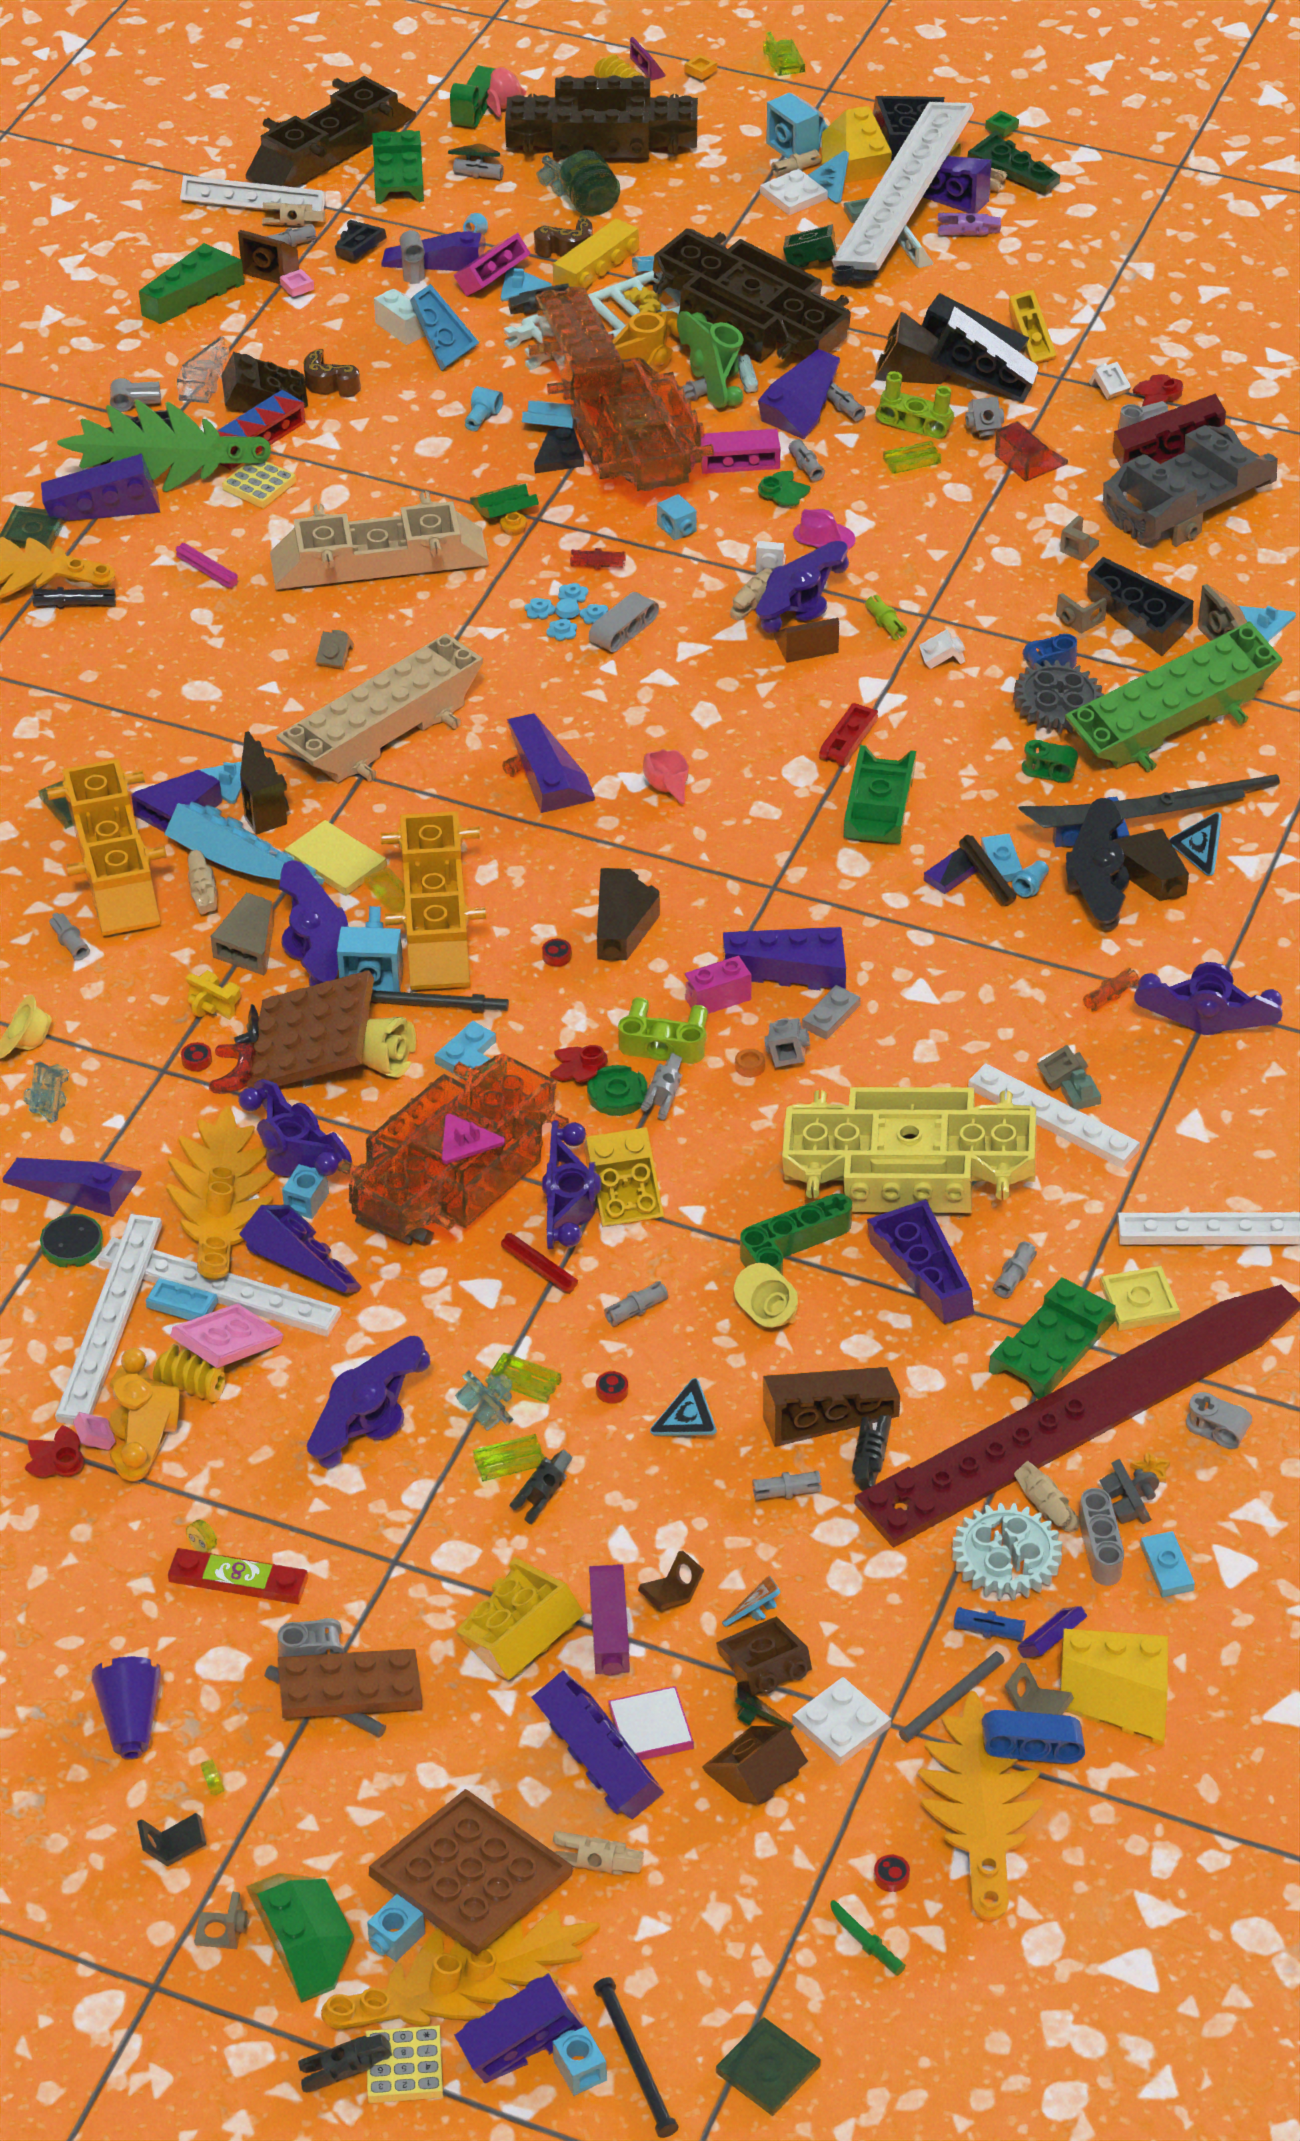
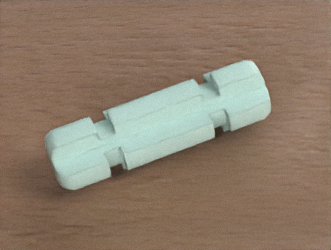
M746 354L744 356L739 355L738 369L744 389L748 393L756 392L758 390V381L751 359Z

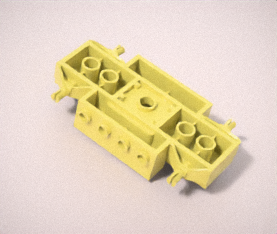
M850 1087L849 1107L827 1104V1093L821 1090L820 1098L819 1090L814 1092V1102H811V1104H796L786 1108L782 1153L785 1180H800L807 1183L806 1196L812 1198V1190L814 1198L819 1196L820 1183L829 1180H844V1192L852 1201V1212H890L926 1199L933 1213H972V1181H988L996 1184L995 1195L1000 1200L1002 1190L1003 1200L1009 1197V1184L1035 1182L1036 1108L1030 1105H1013V1094L1010 1091H1007L1006 1100L1005 1091L1000 1092V1103L997 1105H979L975 1107L974 1088Z

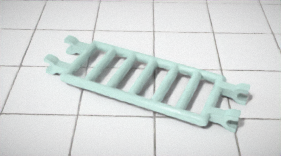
M652 270L526 317L521 322L522 326L504 328V333L511 337L504 341V345L511 350L517 347L521 341L534 337L542 346L539 348L532 346L524 349L525 354L531 358L525 361V366L529 370H533L543 361L553 357L558 361H563L613 341L626 325L601 300L612 297L633 316L640 313V311L629 299H625L622 292L633 287H637L639 291H642L643 284L651 281L657 284L660 280L654 278V271ZM666 288L664 291L679 306L668 309L660 302L661 309H655V311L664 312L672 310L679 314L681 292L677 289ZM591 305L616 330L604 334L579 308ZM569 313L594 338L582 342L558 316ZM548 321L572 346L563 350L559 349L536 325Z

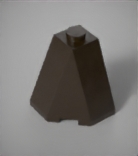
M901 312L889 331L884 354L881 353L878 359L875 379L886 381L888 373L895 371L902 374V382L942 384L945 377H950L953 372L930 362L938 338L906 313Z
M600 869L597 960H628L660 917V891L652 885L648 887L638 879L639 875L631 869Z

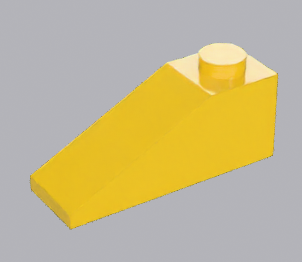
M1034 289L1009 296V312L1017 332L1029 337L1025 351L1030 361L1036 364L1057 358Z

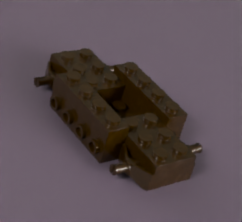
M565 75L555 78V97L537 96L534 93L533 97L532 93L528 97L522 95L507 97L505 138L506 147L508 148L523 146V150L528 152L529 147V152H531L533 146L553 147V157H574L578 154H585L591 158H649V147L659 148L667 146L668 151L671 153L672 148L676 152L679 146L692 149L697 148L698 98H692L687 95L679 97L677 94H675V98L674 94L670 95V98L664 95L651 97V78H645L644 76L638 75L632 78H621L614 75L608 78H597L596 76L589 75L584 78H574Z
M686 228L654 254V278L660 280L653 286L654 292L661 294L666 288L681 291L679 313L681 311H687L690 314L698 312L702 313L706 317L707 322L712 324L722 322L734 326L741 332L744 339L740 351L759 361H762L775 350L776 341L783 345L777 350V356L784 359L791 352L802 354L805 357L810 356L818 349L830 353L847 338L851 312L844 307L849 303L847 296L841 295L836 301L821 296L822 280L742 239H739L727 249L721 244L726 240L724 233L718 232L717 235L711 238L693 229Z

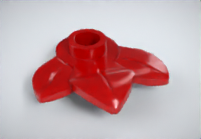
M1165 374L1152 375L1150 380L1139 382L1132 391L1133 393L1146 396L1142 404L1143 407L1161 401L1166 403L1167 401L1179 399L1182 396L1184 386L1183 382L1179 379L1171 378Z
M588 1045L583 1048L575 1046L555 1050L554 1055L562 1063L550 1072V1076L561 1081L572 1078L576 1082L587 1081L593 1078L598 1070L607 1064V1054L598 1045Z
M62 1425L57 1430L54 1441L29 1440L28 1450L32 1460L25 1465V1470L31 1475L38 1477H47L54 1474L71 1476L78 1473L84 1465L83 1454L79 1451L81 1441L78 1434L69 1427Z

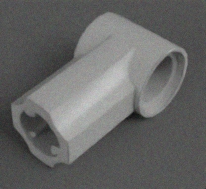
M414 230L405 231L399 239L402 254L403 280L410 284H418L425 279V251L421 235Z
M118 378L110 384V405L120 412L128 411L132 406H135L134 400L136 399L145 405L161 404L159 381L131 383L125 378Z
M1163 401L1143 407L1135 404L1124 405L1120 412L1118 430L1167 412L1168 406Z

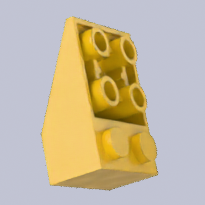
M647 1127L587 1136L583 1146L587 1168L589 1169L590 1162H595L596 1173L601 1177V1191L596 1195L595 1202L602 1227L664 1218Z

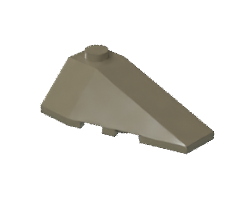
M1208 584L1202 585L1198 629L1210 641L1247 623L1240 607L1235 605L1226 595ZM1264 683L1258 688V690L1263 689Z

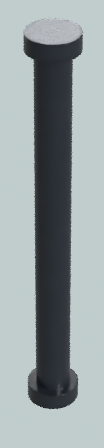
M611 1977L602 1978L593 1986L595 1994L602 1998L657 2123L655 2130L658 2137L665 2138L671 2136L679 2128L676 2119L670 2117L615 1993L616 1984L614 1979Z

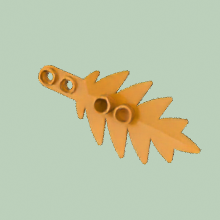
M0 537V584L7 581L0 589V599L24 587L33 586L35 583L36 588H40L56 576L65 577L68 581L74 583L82 581L91 583L96 588H107L115 579V570L111 566L66 556L64 549L60 546H56L52 554L39 541L27 538L25 553H23L16 544L4 537Z
M225 1106L221 1111L215 1126L202 1119H198L197 1127L205 1147L184 1136H179L178 1142L195 1168L173 1157H169L168 1164L174 1174L190 1193L170 1183L167 1184L166 1191L179 1210L189 1220L182 1219L180 1226L191 1238L199 1242L197 1271L208 1280H219L228 1274L231 1245L238 1244L244 1240L239 1233L260 1205H270L273 1202V1196L248 1200L263 1189L276 1174L268 1170L247 1175L265 1159L266 1148L260 1147L242 1151L250 1141L255 1126L236 1128L235 1117L229 1106Z
M970 1691L964 1705L963 1717L948 1715L942 1717L945 1729L958 1744L926 1741L924 1746L936 1760L954 1773L919 1769L918 1776L938 1793L955 1802L923 1799L921 1806L942 1824L959 1833H947L944 1839L949 1844L969 1852L972 1907L980 1918L993 1921L1006 1913L1009 1904L1006 1852L1019 1847L1027 1839L1025 1834L1012 1833L1025 1825L1043 1805L1041 1799L1009 1802L1016 1799L1033 1785L1040 1776V1770L1032 1769L1005 1773L1019 1759L999 1758L987 1753L982 1729V1718L986 1712L977 1693ZM989 1865L995 1869L987 1871L982 1866ZM993 1898L997 1902L989 1904L984 1899Z
M555 1909L542 1918L523 1939L520 1918L477 1955L457 1941L452 1947L450 1954L444 1953L443 1933L440 1928H437L417 1954L406 1981L402 1963H397L390 1974L387 1989L368 1988L361 1994L350 1996L343 1994L333 1995L322 2006L321 2018L328 2026L335 2029H347L398 2018L410 2024L427 2026L430 2024V2017L427 2015L463 2020L480 2018L486 2012L470 2000L497 2004L501 2000L511 1998L519 1993L509 1984L527 1985L530 1981L543 1977L548 1973L558 1983L559 1977L542 1965L580 1961L583 1953L574 1946L598 1932L600 1923L587 1922L561 1927L560 1914Z

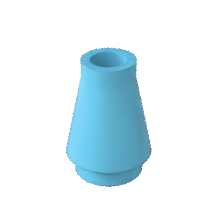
M480 213L468 215L463 224L464 231H471L473 233H482L484 235L488 229L487 219ZM470 223H473V224H474V226H475V230H474V231L472 230V226L470 225Z
M1037 860L1032 865L1016 872L1012 882L1014 891L1022 897L1034 896L1049 872L1048 865L1044 861Z

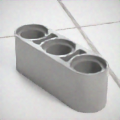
M638 592L630 593L593 623L588 635L589 640L610 652L618 651L656 619L659 612V604Z
M1090 1488L1081 1495L1079 1510L1080 1529L1093 1579L1101 1585L1111 1586L1118 1583L1122 1577L1124 1549L1109 1494L1100 1488Z

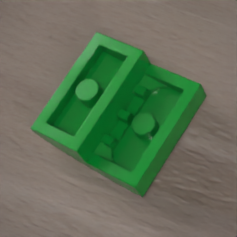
M525 483L514 484L470 497V501L475 509L487 518L497 517L539 504L537 494H528Z

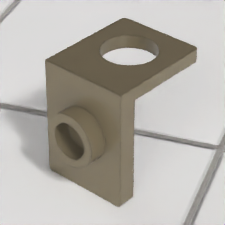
M1203 512L1174 526L1173 546L1177 547L1195 538L1202 532Z
M1061 593L1057 597L1056 616L1082 634L1105 621L1107 600L1102 598L1083 608ZM1099 608L1096 618L1090 621L1091 614Z
M1021 1663L1005 1684V1688L1017 1711L1062 1715L1074 1699L1071 1692L1039 1688L1026 1663ZM1023 1677L1026 1681V1691L1020 1697L1017 1692V1685Z
M232 1891L228 1914L200 1912L194 1939L195 1946L227 1949L238 1948L240 1933H245L248 1920L247 1910H242L240 1892ZM213 1922H219L225 1926L226 1930L222 1936L211 1938L205 1934V1928Z

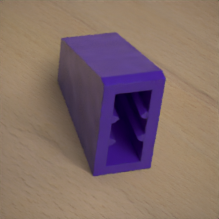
M199 769L131 794L134 816L163 832L166 831L178 803L190 805L191 802H195L204 807L206 805L217 807L222 803L220 781Z

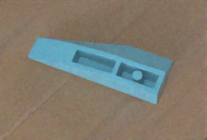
M191 802L190 805L177 804L164 835L191 850L201 851L205 858L254 876L280 880L283 865L287 861L294 860L292 855L279 851L272 844L242 828L243 823L232 817H227L226 819L220 816L222 811L213 806L206 805L204 807L195 802ZM304 864L317 882L323 885L325 879L316 874L317 870Z

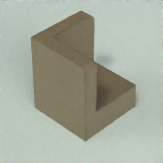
M1078 515L1061 531L1060 552L1083 562L1099 546V540L1082 532L1083 517Z

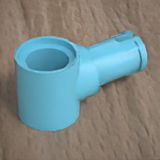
M476 386L471 396L472 410L465 419L466 428L471 431H477L483 420L489 417L491 413L498 414L503 405V393Z

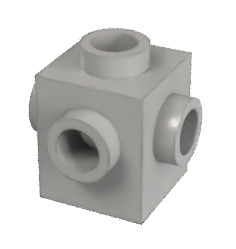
M998 397L972 399L968 403L969 412H966L965 419L967 428H971V434L979 433V437H990L995 435V431L1002 428L1001 424H1004V411L1002 408H999Z
M783 1018L770 1023L769 1034L764 1037L766 1051L772 1055L775 1067L805 1062L806 1047L810 1046V1038L807 1028L802 1029L799 1018Z

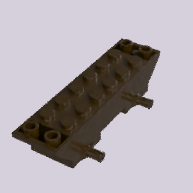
M366 76L352 82H344L336 78L333 80L332 86L339 90L330 95L331 104L307 118L301 119L295 115L283 122H275L269 117L264 119L263 126L270 130L260 135L261 145L245 174L246 179L259 184L297 187L368 144H371L373 142L372 133L390 132L416 117V112L398 102V93Z

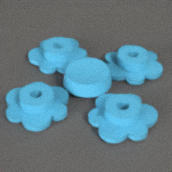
M578 583L559 587L560 593L558 598L560 601L557 603L556 608L552 605L551 600L533 598L530 600V603L524 606L525 611H527V617L531 619L538 617L546 619L548 615H552L555 612L562 618L550 622L549 628L546 630V634L549 637H555L558 641L576 637L577 625L571 623L568 618H573L579 614L584 619V623L591 624L608 612L606 605L590 604L587 608L580 610L577 602H584L589 590Z

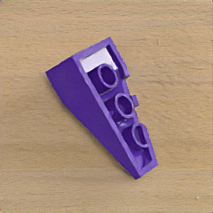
M464 231L422 240L425 251L424 269L461 270L484 254L485 237L482 233ZM400 245L385 249L381 263L382 267L402 268Z
M818 349L774 381L758 400L761 421L804 440L819 422L820 411L827 400V392L829 386L833 383L840 358Z
M535 713L507 719L540 813L595 801V795L587 774Z
M17 1157L2 1180L3 1183L114 1217L142 1176L141 1170L115 1162Z
M260 1205L239 1233L246 1241V1247L257 1255L269 1258L344 1293L359 1292L362 1288L340 1261L328 1256L331 1251L329 1246L314 1239L315 1229L290 1205Z

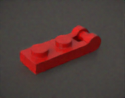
M852 703L822 744L819 758L826 761L832 759L837 761L838 765L846 767L850 762L852 754L878 720V710Z

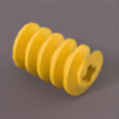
M614 54L600 59L594 67V75L597 78H608L614 75L621 78L643 76L635 68H632Z
M176 1344L171 1345L168 1351L159 1356L152 1373L154 1380L162 1381L169 1386L179 1387V1390H185L190 1395L196 1394L199 1398L208 1399L212 1403L219 1400L226 1382L224 1366L219 1368L213 1367V1365L205 1360L202 1362V1358L197 1354L190 1358L189 1349H183L179 1354V1347Z

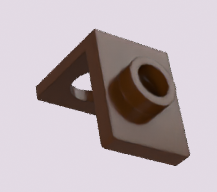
M683 1550L678 1551L667 1577L642 1583L638 1591L659 1610L689 1603L704 1573V1569ZM682 1564L687 1565L691 1570L692 1577L689 1583H685L680 1577L679 1571Z

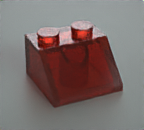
M1018 421L996 430L995 456L1025 482L1068 464V459L1039 434Z

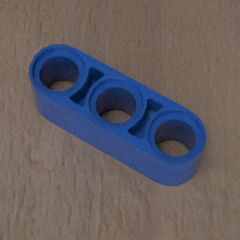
M992 1710L982 1718L985 1750L991 1756L1071 1764L1078 1762L1085 1755L1082 1726L1075 1717L1011 1710Z

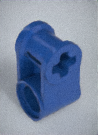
M1059 634L1055 637L1032 641L1024 647L1022 654L1024 659L1030 662L1031 669H1033L1034 663H1038L1043 667L1045 660L1050 665H1054L1055 661L1058 660L1061 666L1070 662V668H1074L1077 664V639L1071 634Z

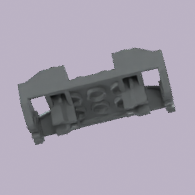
M1204 425L1185 435L1184 453L1164 463L1159 464L1144 454L1123 464L1110 480L1103 482V505L1117 528L1125 533L1132 530L1131 537H1137V541L1144 544L1160 538L1161 532L1243 492L1277 481L1278 458L1270 453L1261 456L1241 444L1235 431L1227 425L1221 427ZM1123 492H1127L1142 502V510L1127 501Z

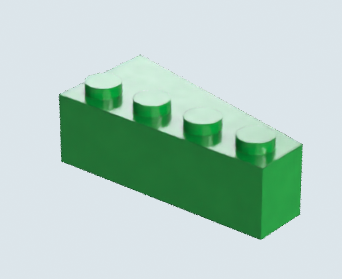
M203 243L139 290L141 315L162 324L187 312V307L200 306L206 303V298L214 294L221 296L227 293V288L233 285L236 288L244 285L242 260Z

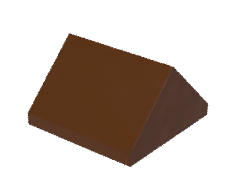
M839 618L786 627L774 633V638L786 663L839 653Z

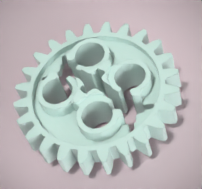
M999 1503L998 1510L993 1511L989 1505H985V1514L974 1510L973 1520L964 1517L963 1527L957 1526L956 1537H953L952 1560L956 1561V1572H963L962 1580L964 1582L973 1579V1590L981 1586L985 1587V1596H988L992 1591H997L998 1599H1002L1004 1593H1009L1012 1600H1015L1017 1592L1020 1591L1028 1598L1030 1588L1040 1593L1042 1591V1583L1050 1585L1052 1575H1058L1059 1565L1062 1562V1541H1058V1530L1051 1531L1052 1522L1045 1521L1041 1523L1042 1513L1040 1512L1030 1516V1507L1028 1506L1022 1512L1017 1511L1016 1503L1012 1504L1010 1510H1005L1002 1503ZM1002 1522V1535L1001 1533L999 1534L998 1530L995 1531L994 1540L991 1541V1529ZM1024 1560L1023 1574L1012 1580V1567L1015 1568L1016 1572L1020 1571V1562Z

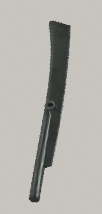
M1275 774L1113 802L1122 819L1243 798L1246 797L1244 791L1277 786L1280 783V779ZM1091 804L1019 806L1018 809L1043 828L1083 824Z

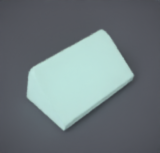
M905 225L898 236V243L917 268L933 265L934 262L907 225Z

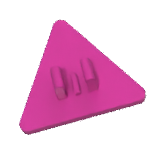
M447 1114L445 1116L442 1162L449 1164L503 1146L505 1143L503 1137L481 1128L473 1122Z

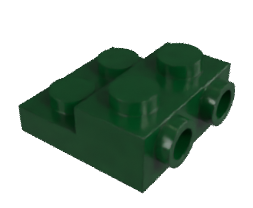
M833 224L785 236L783 250L787 263L797 268H802L809 265L811 261L826 262L833 259V256L837 253Z

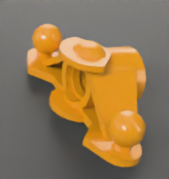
M669 310L658 313L641 312L633 315L629 319V323L597 357L592 366V374L597 378L604 377L605 380L613 383L621 378V367L646 365L649 372L654 374L660 373L668 365L673 349L665 345L666 338L671 332L675 337H679L677 328L678 314Z
M135 1347L124 1351L121 1357V1365L110 1381L114 1398L122 1406L115 1408L111 1412L108 1422L110 1430L116 1436L125 1439L123 1445L110 1453V1459L117 1473L123 1479L129 1481H138L147 1474L168 1433L176 1432L179 1412V1387L169 1386L151 1379L145 1369L147 1362L145 1353Z

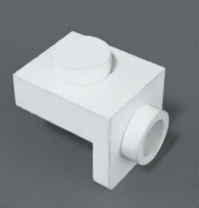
M757 541L756 573L761 572L765 568H770L773 571L778 566L785 565L784 543Z
M948 629L919 645L924 662L929 669L952 656L960 664L966 662L963 651L966 650L963 642L958 636L953 637Z

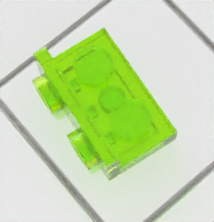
M771 31L766 32V41H763V52L765 55H768L771 68L774 67L777 75L783 76L805 72V62L793 39H782L776 42Z

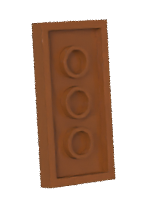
M415 1649L277 1657L282 1718L422 1709V1695Z

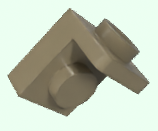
M1065 1045L1037 1063L1052 1090L1060 1087L1061 1082L1070 1080L1072 1071L1089 1067L1081 1053L1077 1052L1074 1054L1068 1045Z

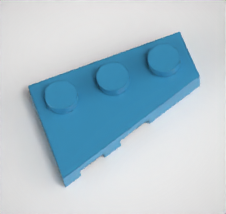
M431 284L410 299L441 371L478 345L479 341Z

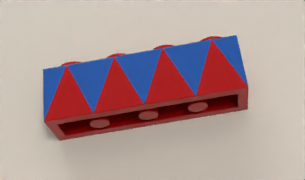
M281 390L217 431L220 436L262 437L272 445L306 423L304 402ZM237 446L231 448L230 452L232 455L237 453ZM262 446L256 448V454L262 451ZM242 463L219 464H221L229 470H232Z

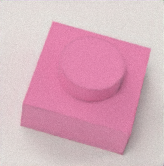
M302 269L280 277V285L292 297L314 290V281Z
M78 1413L73 1423L81 1444L92 1448L97 1447L110 1450L115 1443V1438L110 1430L107 1418Z

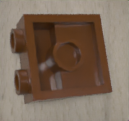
M777 1616L716 1642L719 1655L734 1669L736 1681L751 1696L759 1693H771L778 1684L788 1680H800L805 1677L808 1671L812 1670L808 1646Z

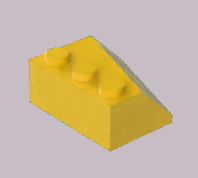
M869 106L845 110L822 132V165L844 150L849 152L844 183L884 176L891 165L892 151Z
M516 1557L509 1563L508 1566L511 1571L505 1579L498 1578L491 1586L494 1593L490 1598L479 1602L456 1631L458 1636L491 1671L507 1680L522 1673L527 1664L539 1654L547 1651L551 1643L564 1632L572 1629L576 1621L585 1614L566 1583Z
M1064 1629L1061 1652L1060 1691L1071 1692L1074 1697L1064 1712L1099 1724L1105 1721L1122 1727V1732L1133 1736L1137 1732L1151 1737L1153 1743L1164 1746L1168 1694V1636Z

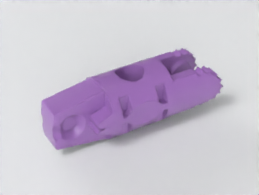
M938 213L939 223L945 224L939 226V235L984 236L1000 233L1001 217L975 213Z

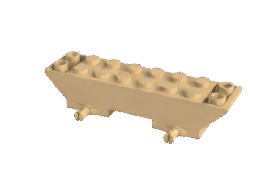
M424 491L419 494L421 503L414 506L400 507L401 516L348 521L347 513L325 514L324 505L319 503L318 510V506L315 504L313 506L314 515L307 518L294 519V528L270 551L275 589L317 586L320 584L343 583L363 579L370 580L373 578L422 574L442 570L448 571L468 567L474 568L489 565V559L482 528L455 511L454 501L431 502L430 493L425 491L426 498Z
M445 633L276 735V739L337 783L355 774H361L368 781H372L377 773L368 765L381 757L380 748L415 726L421 730H425L431 725L440 722L447 723L453 729L460 726L461 719L453 715V712L465 705L464 696L481 668L483 658Z

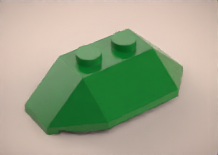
M277 1873L246 1886L247 1892L300 2002L303 2003L334 1990L354 1936L326 1879Z

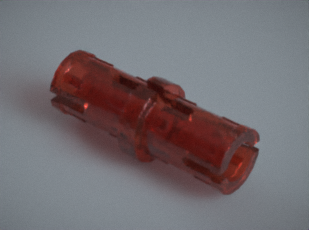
M595 548L594 551L572 549L570 553L573 555V557H570V565L572 567L587 566L594 567L595 570H601L602 567L624 569L626 565L623 563V561H626L625 551H602L601 548Z

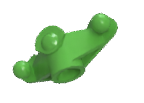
M681 311L677 317L681 344H688L691 349L690 366L693 374L699 378L704 377L707 382L708 400L717 408H724L727 404L733 407L739 405L743 401V391L737 386L727 388L725 380L727 377L736 376L738 373V352L743 344V335L730 324L722 322L712 324L707 322L706 317L702 313L690 314L687 311Z

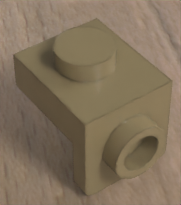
M341 630L323 631L316 656V664L318 666L344 670L348 650L353 649L354 646L350 636Z

